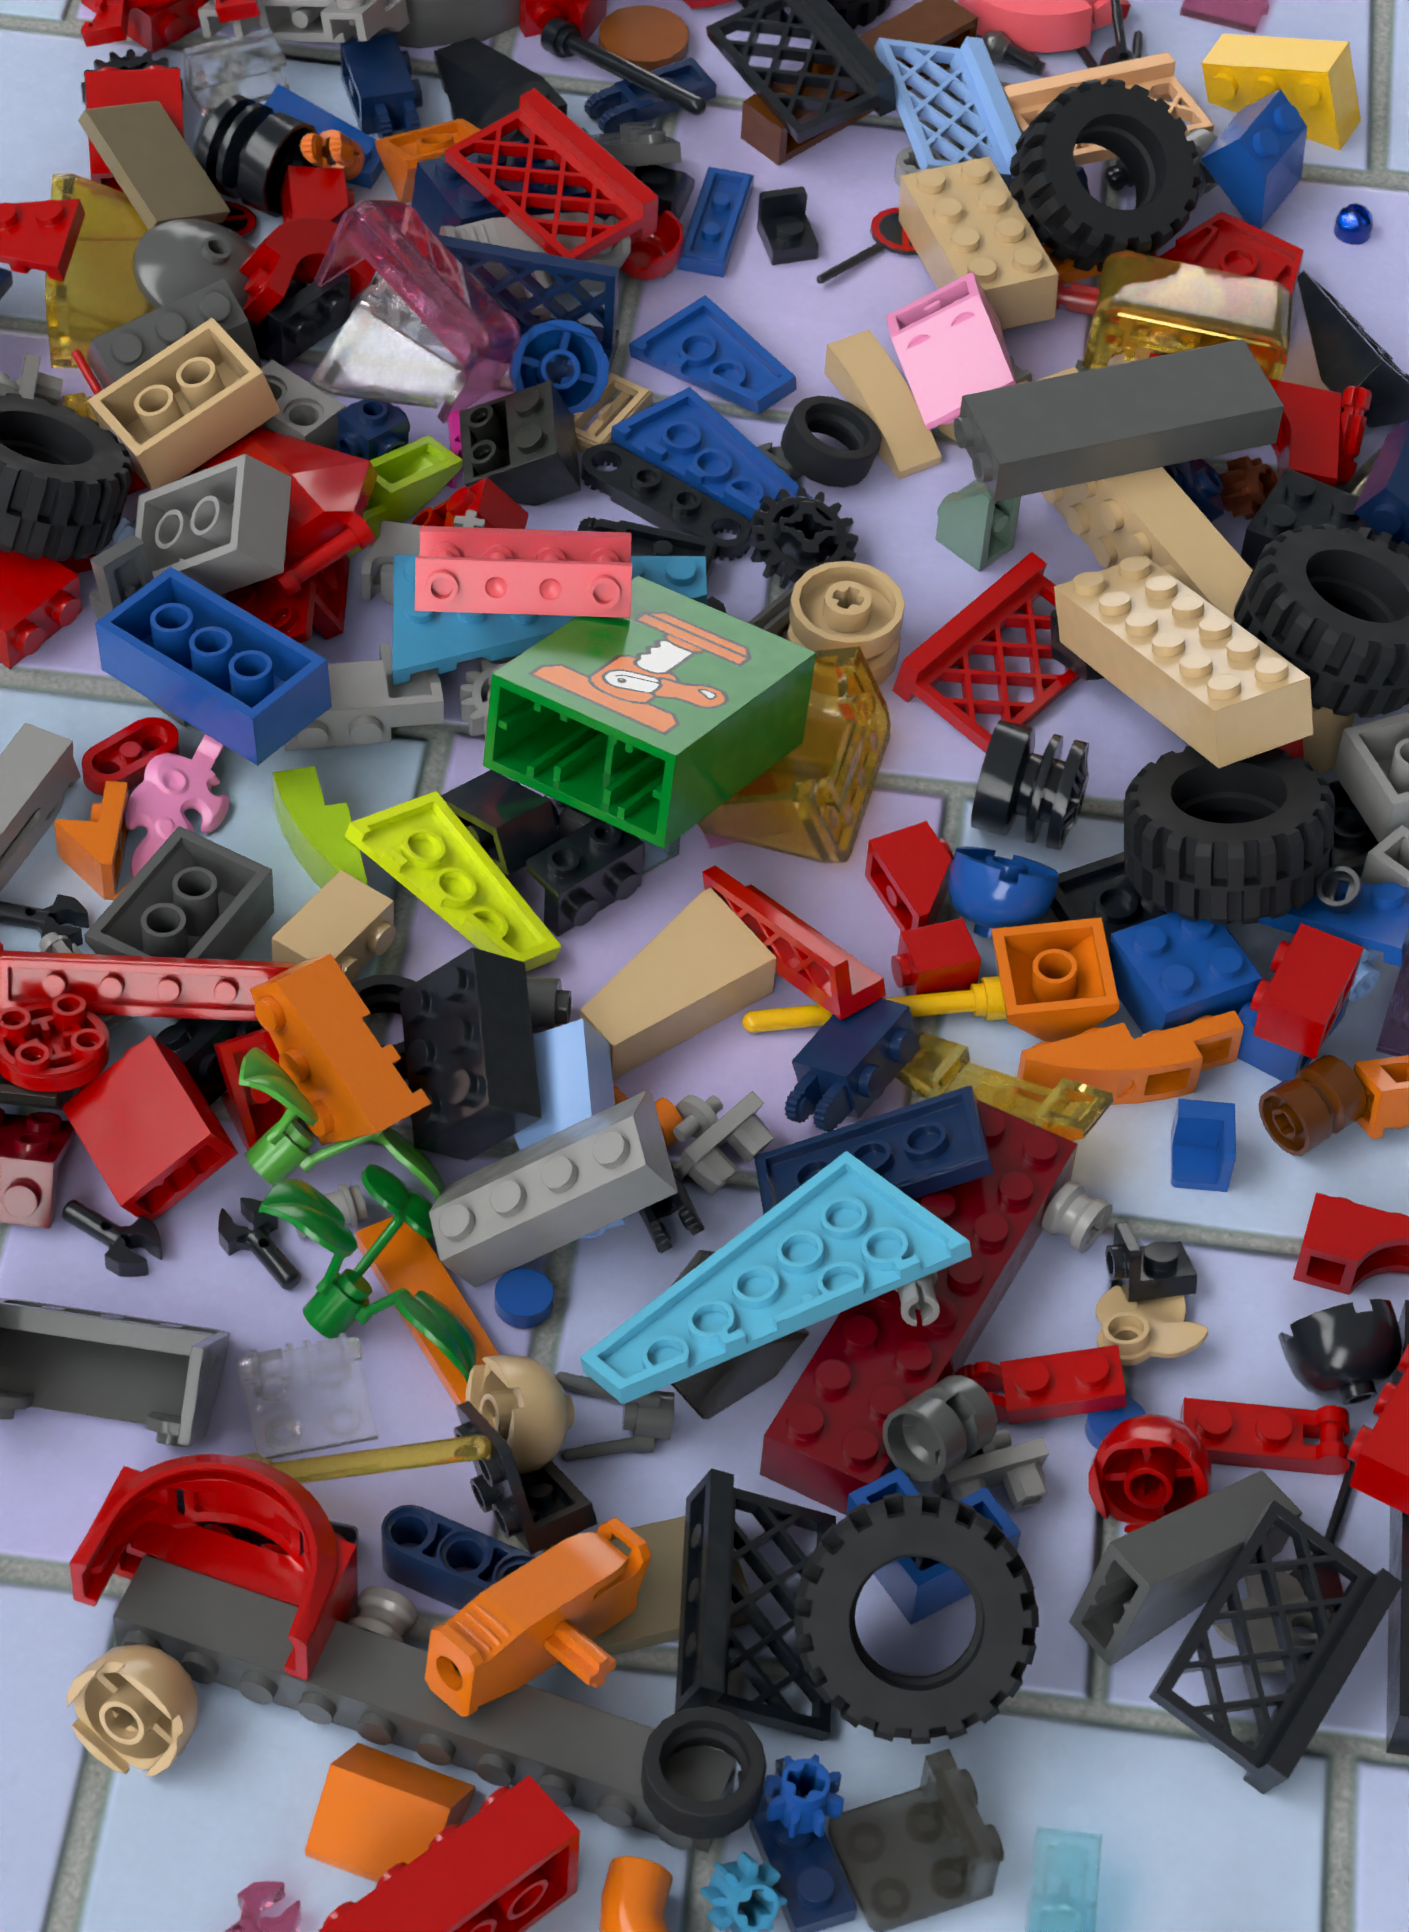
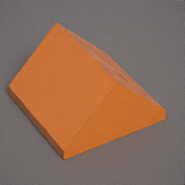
M460 118L375 140L376 149L400 205L412 202L417 162L444 156L446 149L481 129Z
M1102 917L992 929L993 947L1008 1023L1044 1042H1055L1080 1035L1084 1031L1096 1027L1119 1011V1000Z
M356 1743L330 1764L306 1844L305 1856L378 1882L382 1875L394 1865L405 1862L408 1865L427 1851L431 1841L444 1828L451 1824H458L460 1826L476 1792V1786L361 1743Z

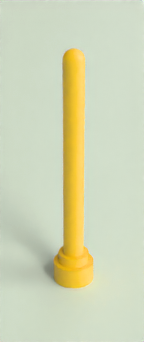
M999 976L981 977L980 983L970 985V990L883 998L909 1006L912 1017L972 1012L974 1017L984 1016L985 1021L1007 1020ZM819 1004L754 1010L747 1012L743 1016L742 1025L750 1033L820 1027L833 1014Z

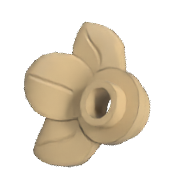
M1116 1285L1109 1289L1096 1305V1317L1102 1327L1097 1335V1347L1118 1345L1121 1365L1124 1366L1142 1363L1150 1357L1176 1358L1184 1356L1201 1346L1208 1336L1207 1327L1194 1322H1185L1186 1304L1184 1295L1128 1302L1122 1287Z

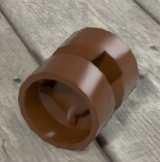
M1323 1055L1297 1072L1293 1080H1284L1260 1096L1258 1106L1260 1118L1272 1140L1285 1152L1293 1156H1303L1330 1138L1331 1133L1337 1134L1363 1117L1367 1110V1098L1361 1081L1343 1060L1333 1055Z

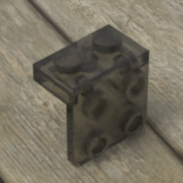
M949 1748L925 1756L919 1788L842 1812L841 1818L831 1817L829 1820V1838L866 1922L875 1932H886L993 1896L999 1864L1004 1861L1003 1845L996 1828L991 1823L985 1825L976 1807L978 1805V1794L971 1774L967 1769H958Z

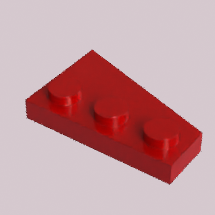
M80 199L0 203V262L9 264L13 272L28 274L32 268L46 271L49 279L64 282L86 214Z

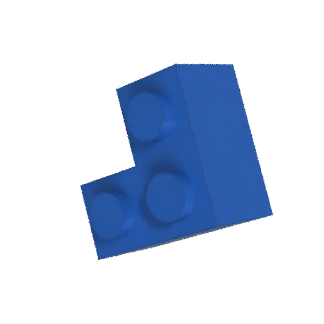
M898 1468L850 1493L846 1516L849 1515L848 1511L863 1503L868 1505L882 1500L885 1495L896 1493L920 1495V1493L903 1470ZM986 1486L959 1500L973 1507L976 1512L985 1518H990L1004 1532L1016 1550L1018 1549L1021 1531ZM906 1557L894 1560L874 1573V1576L910 1625L971 1594L965 1581L953 1569L937 1560L926 1557Z

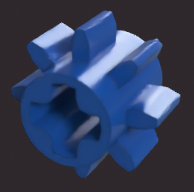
M816 1754L811 1759L795 1761L790 1756H785L782 1777L767 1775L765 1779L764 1794L772 1798L767 1806V1820L776 1821L779 1819L782 1825L788 1829L789 1838L792 1839L798 1833L807 1834L814 1832L818 1837L824 1836L825 1817L841 1818L844 1799L836 1794L840 1789L842 1776L840 1771L828 1773L827 1769L819 1763V1755ZM801 1795H808L807 1798L800 1797Z

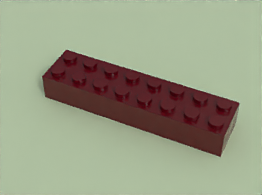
M977 1099L994 1173L913 1199L970 1241L972 1257L937 1271L938 1277L934 1290L936 1299L939 1302V1316L931 1324L922 1326L920 1310L917 1309L915 1310L917 1326L907 1324L902 1318L900 1297L895 1289L840 1312L764 1434L760 1475L846 1515L850 1493L898 1469L887 1454L883 1441V1424L888 1414L946 1377L955 1375V1371H958V1368L963 1366L1042 1233L1041 1223L1048 1205L1059 1189L1071 1180L1078 1143Z

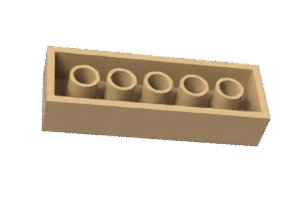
M1128 557L1120 561L1119 565L1098 572H1084L1075 576L1072 581L1054 586L1060 642L1216 767L1221 768L1313 735L1310 677L1148 557Z

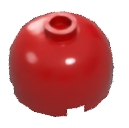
M1145 1414L1129 1418L1107 1432L1092 1459L1088 1473L1089 1494L1097 1511L1106 1520H1108L1110 1513L1116 1520L1129 1523L1124 1529L1127 1533L1211 1494L1212 1464L1203 1442L1186 1424L1164 1415Z

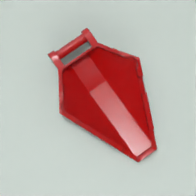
M257 427L192 471V474L247 454L292 477L284 571L281 574L261 580L263 582L275 583L288 598L302 590L300 584L358 546L361 549H365L376 541L373 532L363 519V511L368 507V500L371 497L377 479V473L369 460Z

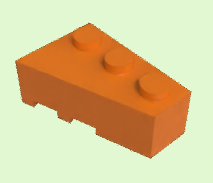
M331 953L303 961L249 989L255 1001L256 1017L262 1027L270 1033L280 1055L279 1065L292 1078L298 1090L317 1111L318 1122L313 1126L308 1123L306 1124L311 1132L318 1136L321 1145L379 1133L432 1104L422 1088L412 1093L393 1065L401 1059L393 1045L390 1043L382 1048L363 1020L371 1012Z

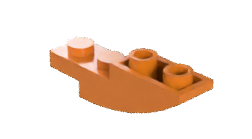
M1234 1010L1216 1016H1202L1191 1023L1166 1030H1152L1134 1039L1124 1022L1105 1028L1094 1027L1080 1035L1055 1042H1040L1030 1049L1022 1050L1015 1086L1020 1094L1058 1102L1093 1105L1137 1104L1196 1093L1201 1071L1236 1062L1244 1025Z

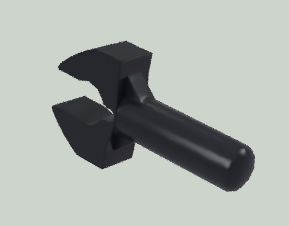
M57 894L53 905L44 909L0 901V923L37 930L41 934V939L48 933L55 932L58 935L67 936L72 944L75 943L77 947L83 944L81 928L61 926L62 924H72L78 927L89 928L88 912L74 897Z
M240 1198L241 1213L248 1222L253 1224V1230L233 1223L232 1218L222 1208L219 1214L218 1231L219 1245L229 1256L242 1249L251 1251L283 1289L289 1290L298 1285L301 1280L300 1272L269 1236L271 1232L278 1229V1219L276 1216L259 1212L262 1201Z
M71 1200L64 1206L62 1217L65 1221L108 1246L109 1250L104 1254L106 1269L120 1277L148 1275L147 1259L129 1251L126 1247L130 1249L139 1247L146 1249L148 1253L162 1260L161 1239L155 1223L143 1216H140L131 1226H119L77 1200Z

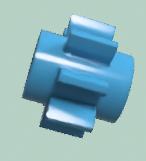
M746 1852L740 1853L738 1861L725 1864L716 1862L714 1864L715 1872L710 1879L709 1886L703 1887L700 1890V1893L712 1905H715L707 1915L708 1920L719 1931L727 1929L729 1926L732 1932H756L764 1928L771 1931L774 1928L772 1922L777 1915L778 1908L787 1904V1899L772 1887L781 1877L779 1872L768 1862L758 1866L757 1862Z

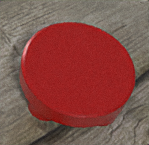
M61 994L55 997L52 1002L32 1004L23 1008L8 1007L0 1012V1074L9 1082L21 1088L38 1092H61L75 1089L94 1080L108 1064L110 1057L108 1029L96 1014L86 1009V1001L79 995Z

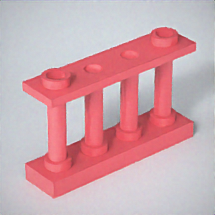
M443 526L420 527L419 556L415 558V611L630 618L632 584L631 533Z

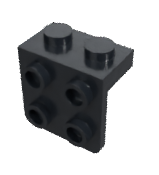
M335 266L309 285L301 281L291 280L284 298L267 313V318L263 323L251 330L257 351L284 367L351 320L350 275Z
M469 1401L456 1406L461 1425L454 1428V1435L463 1456L468 1462L473 1461L477 1473L476 1477L470 1479L473 1494L484 1513L493 1511L495 1519L506 1538L515 1536L532 1555L598 1524L592 1503L552 1460L540 1470L519 1475L512 1451L504 1438Z

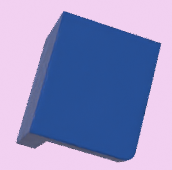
M1178 1099L1171 1129V1185L1175 1188L1228 1192L1236 1159L1235 1103Z

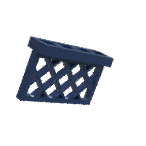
M426 232L423 240V317L419 325V342L510 359L518 339L532 326L546 322L540 320L539 315H533L530 312L532 309L543 304L558 320L575 321L590 329L596 335L604 353L607 355L610 372L619 345V330H616L619 267ZM436 252L451 254L462 265L449 271L436 258ZM488 261L501 263L510 273L497 280L483 264ZM536 270L549 272L558 282L545 289L531 273ZM470 272L485 286L484 289L475 294L459 280ZM584 279L605 282V291L592 297L579 282ZM517 281L533 295L522 303L506 289ZM448 287L461 301L436 297V293ZM567 290L581 305L568 311L554 297ZM492 296H496L509 310L485 306L482 302ZM591 313L604 327L582 324L578 319Z

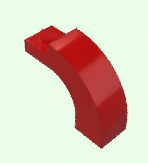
M297 218L287 221L275 228L246 258L238 270L249 278L244 288V291L249 296L244 305L243 312L247 318L258 324L284 298L291 280L310 284L335 266L350 275L351 303L372 282L383 251L351 229L328 220Z

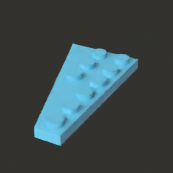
M845 1151L580 1356L583 1372L620 1403L626 1404L972 1257L970 1241L856 1157Z

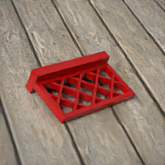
M535 88L520 96L519 109L445 150V161L549 255L586 261L633 233L640 239H644L657 231L659 196ZM519 129V132L529 140V144L504 142L502 137ZM473 153L493 155L492 165L471 163L466 157ZM499 156L527 158L526 168L499 166ZM533 158L552 160L560 167V171L533 169ZM496 179L524 182L523 191H503L495 185ZM530 182L558 185L557 195L529 193ZM564 186L583 187L591 194V198L563 196ZM527 207L555 209L554 219L532 218L526 213ZM561 210L589 212L588 223L560 221ZM595 213L613 214L620 222L615 225L594 224ZM557 236L586 237V241L569 251L557 240Z
M1029 553L903 660L892 691L907 703L917 696L985 753L987 752L992 735L976 722L975 713L1001 715V720L1023 726L1030 723L1081 678L1067 667H1065L1063 675L1041 674L1039 658H1053L1051 645L1037 644L1035 629L1051 630V617L1033 615L1032 603L1042 596L1056 607L1054 586L1056 585L1043 575L1047 563L1035 553ZM1003 627L1025 628L1027 644L1002 642L1000 630ZM972 654L993 655L995 671L971 670L968 657ZM1004 656L1028 657L1030 673L1005 672ZM939 682L961 683L963 699L946 698L934 686ZM971 683L997 685L999 701L973 699ZM1007 686L1032 687L1034 700L1031 703L1009 701Z

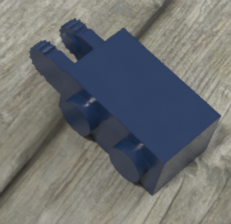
M395 34L372 36L368 41H358V38L349 39L345 43H340L341 79L360 131L366 134L377 133L378 138L381 139L393 136L394 130L405 129L406 132L421 129L416 109L423 105L420 82L418 79H411L412 68L409 53L407 50H400Z
M881 998L843 1020L832 1015L792 1060L798 1083L794 1090L790 1091V1095L787 1096V1101L785 1102L786 1106L784 1109L787 1119L801 1123L809 1119V1115L814 1113L813 1124H816L815 1127L827 1132L837 1128V1125L841 1124L847 1116L859 1119L872 1103L883 1094L885 1088L905 1065L913 1060L920 1049L910 1007Z

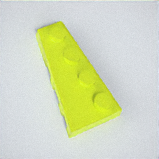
M437 791L349 823L345 838L478 949L525 962L526 972L556 960L562 947Z

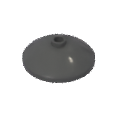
M198 219L166 221L149 229L139 240L132 260L133 274L140 291L156 309L225 278L243 310L249 296L244 291L249 278L238 270L256 248L241 235L213 222ZM267 315L258 324L247 318L251 330L263 323Z

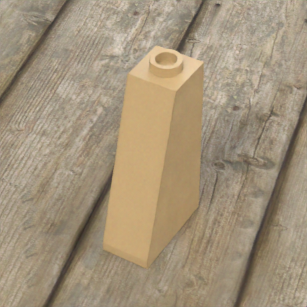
M710 887L702 891L580 1009V1019L583 1018L609 1041L612 1078L614 1080L772 994L777 958Z

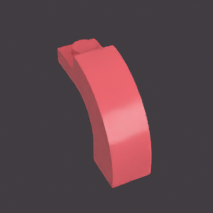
M958 0L959 5L978 17L977 35L983 38L989 31H1002L1012 41L1013 45L1027 52H1061L1091 45V31L1113 23L1111 0Z

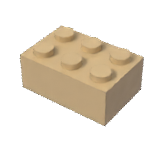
M210 318L87 400L100 428L110 430L117 436L119 444H124L131 458L134 471L151 490L180 480L281 412L263 371L213 318Z

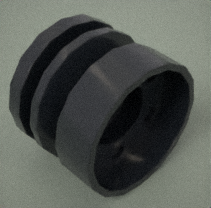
M236 94L222 102L207 122L199 142L196 159L219 193L235 200L241 198L243 204L278 218L282 216L280 195L288 165L316 167L303 156L300 144L303 136L309 133L317 134L314 126L282 112L274 113L272 108Z
M999 720L990 739L980 772L971 814V827L1006 836L1011 830L1017 815L1026 817L1025 842L1034 844L1040 834L1043 822H1047L1049 827L1046 847L1061 850L1068 833L1078 820L1089 780V743L1075 739L1066 761L1060 760L1063 748L1062 735L1053 734L1043 755L1034 753L1035 728Z

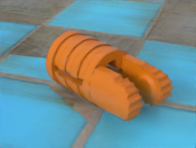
M327 130L319 135L309 133L303 136L300 148L303 156L316 167L344 169L346 181L355 178L363 169L365 156L361 146L340 131Z

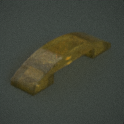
M924 1032L918 1034L920 1049L915 1057L896 1076L899 1081L925 1099L972 1085L978 1100L1071 1141L1085 1138L1113 1103L1112 1093L1064 1077L1054 1089H1050L973 1064L970 1061L967 1046Z

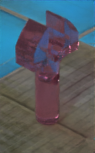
M278 1881L253 1882L237 1894L238 1907L242 1910L240 1920L224 1932H298L301 1919L300 1900L285 1909L280 1916L261 1918L266 1908L273 1906L285 1897V1883Z

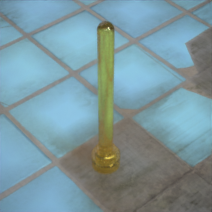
M478 1434L274 1463L269 1458H263L258 1453L235 1456L249 1458L270 1465L286 1473L300 1484L482 1460L491 1453L492 1444L488 1437Z

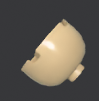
M499 1355L481 1358L486 1364L474 1365L470 1371L465 1402L469 1401L508 1443L519 1475L540 1470L548 1462L553 1461L565 1442L567 1430L573 1425L574 1405L570 1395L564 1393L561 1383L558 1382L554 1373L547 1366L527 1356Z
M145 1644L114 1647L87 1665L73 1680L66 1696L67 1707L74 1701V1709L78 1716V1719L72 1724L77 1738L93 1757L112 1770L124 1774L130 1770L129 1764L141 1770L150 1769L143 1777L155 1776L170 1767L185 1749L198 1724V1692L191 1676L176 1659L161 1649Z

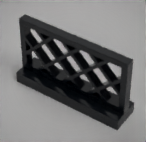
M762 0L706 26L707 37L798 144L872 108L880 117L896 110L893 74L827 0ZM781 9H784L789 15L787 23L765 20L766 16ZM735 31L750 32L747 42L729 40L726 38V35ZM760 33L781 36L778 45L756 42ZM791 37L810 39L812 41L810 49L788 47ZM751 56L773 58L770 68L750 66ZM782 60L804 62L801 72L779 68ZM814 63L834 66L833 76L811 73ZM774 82L796 85L793 95L774 93L772 91ZM806 86L828 89L824 99L802 95ZM837 90L857 92L859 97L851 101L834 100ZM797 109L819 112L817 117L802 124L795 118Z
M713 1468L710 1469L686 1497L675 1713L683 1709L711 1707L731 1712L744 1721L823 1741L830 1734L831 1703L828 1702L826 1704L815 1690V1684L808 1671H805L801 1661L782 1637L795 1629L796 1598L784 1583L798 1574L802 1576V1569L808 1558L786 1530L794 1525L817 1532L818 1545L821 1541V1536L833 1523L836 1525V1516L735 1488L734 1474ZM735 1509L751 1513L766 1532L750 1541L735 1522ZM770 1540L774 1541L793 1566L779 1576L757 1550ZM742 1558L764 1584V1586L750 1595L747 1594L732 1574L733 1564ZM771 1593L791 1619V1621L777 1630L755 1604V1602ZM740 1612L762 1639L747 1650L730 1629V1619ZM767 1647L789 1673V1676L776 1685H773L752 1658ZM737 1667L740 1668L760 1694L752 1701L727 1694L728 1673ZM796 1682L812 1703L811 1716L794 1712L780 1692Z
M1273 1500L1266 1505L1149 1698L1247 1770L1243 1780L1260 1793L1265 1794L1289 1779L1403 1582L1384 1568L1373 1574L1285 1507ZM1273 1524L1292 1537L1297 1559L1272 1562L1266 1535ZM1256 1554L1258 1564L1249 1565ZM1331 1566L1351 1581L1342 1597L1322 1598L1315 1567ZM1300 1569L1308 1601L1283 1605L1275 1572ZM1261 1574L1268 1607L1243 1610L1237 1583L1241 1577ZM1225 1602H1227L1229 1612L1219 1613ZM1334 1609L1328 1619L1326 1610ZM1311 1612L1317 1639L1313 1645L1294 1648L1286 1615ZM1271 1617L1279 1650L1254 1653L1246 1620ZM1232 1622L1239 1655L1213 1658L1207 1634L1211 1625ZM1197 1650L1199 1661L1189 1662ZM1306 1657L1299 1668L1297 1658ZM1282 1660L1289 1686L1284 1694L1264 1696L1257 1663ZM1242 1666L1250 1699L1224 1702L1216 1669ZM1202 1671L1210 1704L1192 1706L1172 1691L1183 1673ZM1276 1706L1272 1715L1269 1716L1267 1707ZM1253 1709L1259 1737L1251 1749L1232 1735L1227 1712ZM1206 1715H1213L1214 1721Z

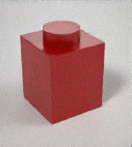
M963 918L900 931L897 955L891 958V969L896 985L899 988L905 987L908 996L970 990L971 984L978 983L981 957Z

